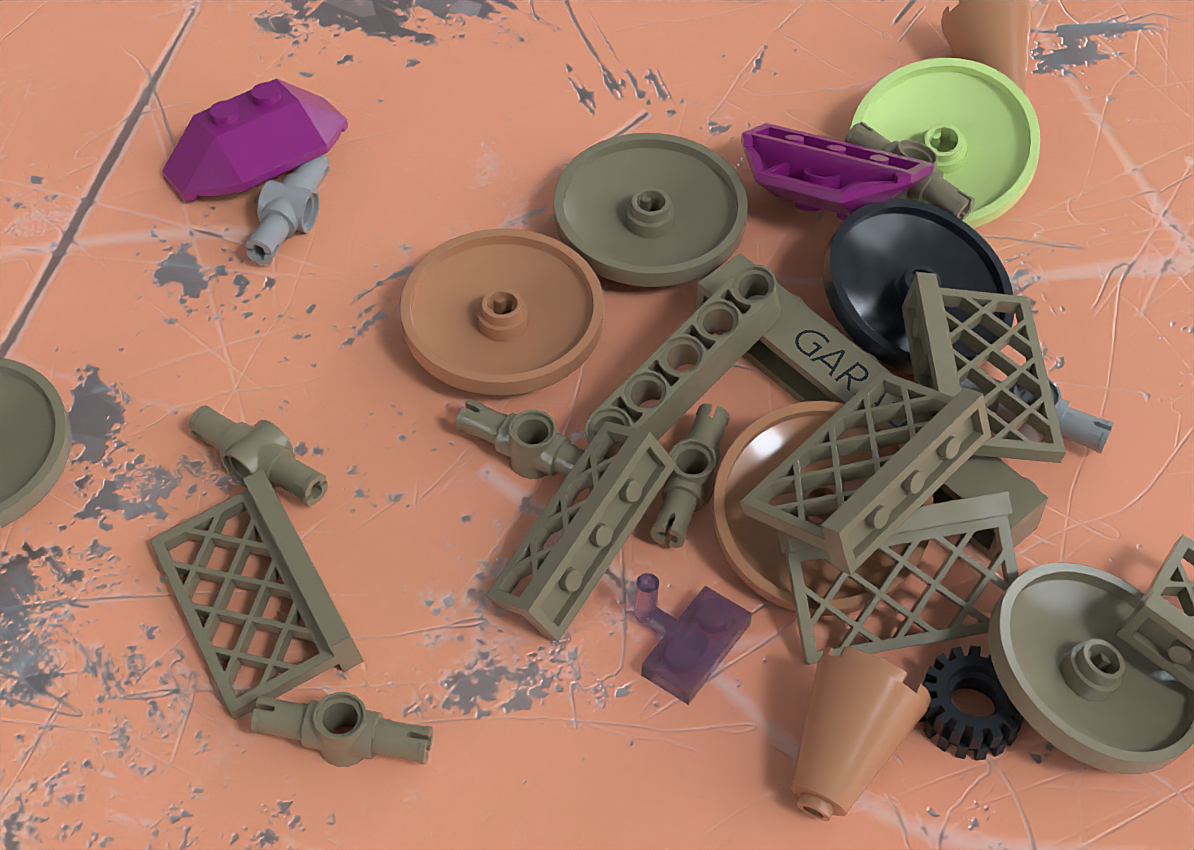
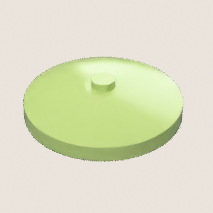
M926 59L895 70L881 79L866 94L855 112L850 127L851 129L855 124L864 122L891 142L913 140L930 147L938 156L936 168L944 173L943 178L975 199L973 209L963 220L973 229L997 219L1013 207L1029 187L1038 164L1040 128L1035 110L1027 96L1006 75L985 64L967 59Z

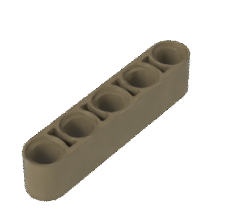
M754 264L744 266L736 271L590 415L585 425L588 443L590 444L605 421L650 431L658 441L776 323L780 317L781 306L777 281L773 272L767 267ZM756 295L764 296L758 300H747ZM719 330H729V332L723 335H712ZM686 364L694 365L689 370L676 371L680 366ZM659 400L653 406L647 408L639 407L645 401ZM613 443L604 458L609 459L617 455L624 443Z

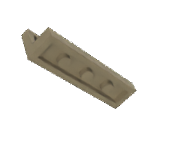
M608 421L604 422L485 596L494 605L522 615L543 637L559 642L677 465L651 432ZM615 441L624 443L617 455L603 461L604 456ZM594 485L587 499L575 505L573 504L582 490ZM563 529L564 532L557 543L544 549L543 546L550 535ZM530 574L533 575V578L520 597L511 594L520 579Z

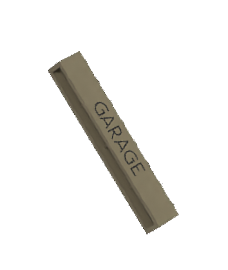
M740 253L697 283L695 312L736 271L753 263ZM777 283L781 306L780 317L743 355L799 402L831 401L846 404L880 371L892 374L880 364L874 355L864 352L845 337L836 325L825 321L811 310L799 296L791 294L779 283ZM756 295L747 300H758L764 296ZM719 330L715 333L723 335L729 332V330ZM885 393L872 407L903 401V398ZM921 414L913 416L914 424L922 423ZM907 417L885 421L893 428L908 425ZM972 455L933 493V502L936 504L1009 491L1013 513L1007 515L1013 547L1015 548L1038 528L1049 497L1043 494L1033 481L1022 477L998 457ZM994 528L975 531L968 541L991 561L998 552Z

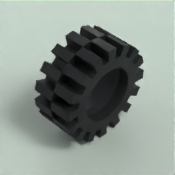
M971 645L967 656H964L961 646L952 648L949 658L942 653L935 659L934 666L930 665L923 682V686L928 690L931 697L927 711L919 721H926L923 731L929 739L939 734L937 747L944 752L950 744L957 746L955 757L965 759L968 749L974 750L975 760H985L989 749L994 757L1002 754L1006 744L1010 747L1016 740L1025 719L1004 691L995 672L991 655L989 654L988 658L980 656L981 646ZM957 689L977 690L985 694L993 702L995 711L988 717L967 715L952 703L951 694Z

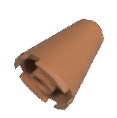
M959 0L960 4L951 11H949V6H947L943 11L941 25L943 34L955 58L972 60L996 69L1011 79L1026 95L1032 15L1029 0Z
M832 646L825 648L817 663L791 784V791L799 798L797 806L802 811L823 821H829L832 815L845 816L926 713L931 697L928 690L921 683L915 693L903 684L907 672L876 655L844 646L840 656H833Z

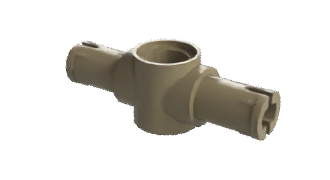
M864 122L855 124L848 132L844 142L934 163L932 174L897 199L927 202L952 213L961 220H964L973 209L975 199L943 178L944 173L936 168L938 156L930 147L913 140L891 142Z
M470 398L465 402L466 408L462 406L456 419L457 429L495 444L496 451L510 457V466L514 472L528 479H539L547 475L555 476L557 473L567 477L585 451L571 444L570 438L557 433L556 423L553 418L539 410H525L518 414L511 413L507 415ZM592 485V486H590V487H588V488H590L591 490H593L594 485Z
M705 403L700 405L689 436L675 444L669 452V455L677 465L664 484L661 492L664 502L656 523L650 532L651 537L659 544H665L670 532L672 537L669 547L679 548L683 546L694 512L700 510L713 496L715 469L721 456L718 446L725 427L730 420L727 410L720 406H717L714 416L711 418L709 415L712 410V404Z
M207 405L198 408L189 420V429L192 430L191 434L220 451L225 469L243 487L247 488L243 480L244 478L263 469L273 488L279 486L309 506L318 503L326 493L328 482L325 480L326 476L297 460L291 442L273 423L267 420H259L253 427L244 422L235 423Z
M335 692L325 696L320 701L312 700L309 704L289 702L259 695L256 701L257 708H254L251 718V731L253 733H264L301 740L303 747L320 750L322 757L329 764L337 767H349L358 764L364 758L372 760L376 754L425 765L429 757L427 751L431 750L433 741L432 726L413 725L385 719L381 712L366 710L364 703L356 695L348 692ZM342 725L354 727L344 734L331 733L336 727Z

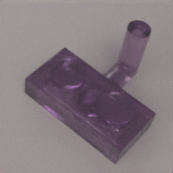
M644 573L636 581L635 617L640 623L660 634L663 638L642 663L641 676L689 705L750 626L752 613L705 585L682 615L676 619L657 607L659 580L651 573Z

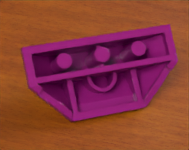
M276 78L269 82L259 83L251 90L231 99L216 102L210 108L193 115L162 173L164 179L185 202L197 200L200 195L220 196L246 191L328 153L339 139L341 132L348 128V122L325 98Z
M768 123L745 131L741 136V143L755 182L777 198L795 202V207L805 211H819L823 209L837 213L836 217L843 221L853 211L863 205L886 202L893 198L897 199L932 174L934 169V163Z

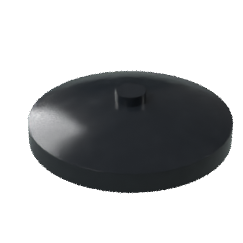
M893 198L886 202L863 205L846 217L827 245L823 259L822 276L831 309L850 337L866 352L874 355L884 364L904 373L914 375L902 305L916 272L936 274L940 288L1007 295L1014 294L1009 276L998 255L971 226L952 213L934 205L917 200ZM944 306L945 311L961 323L970 318L969 315L957 307ZM992 313L1012 328L1014 313ZM980 323L972 329V331L991 345L999 339V337ZM960 340L952 344L953 349L969 361H972L979 355Z

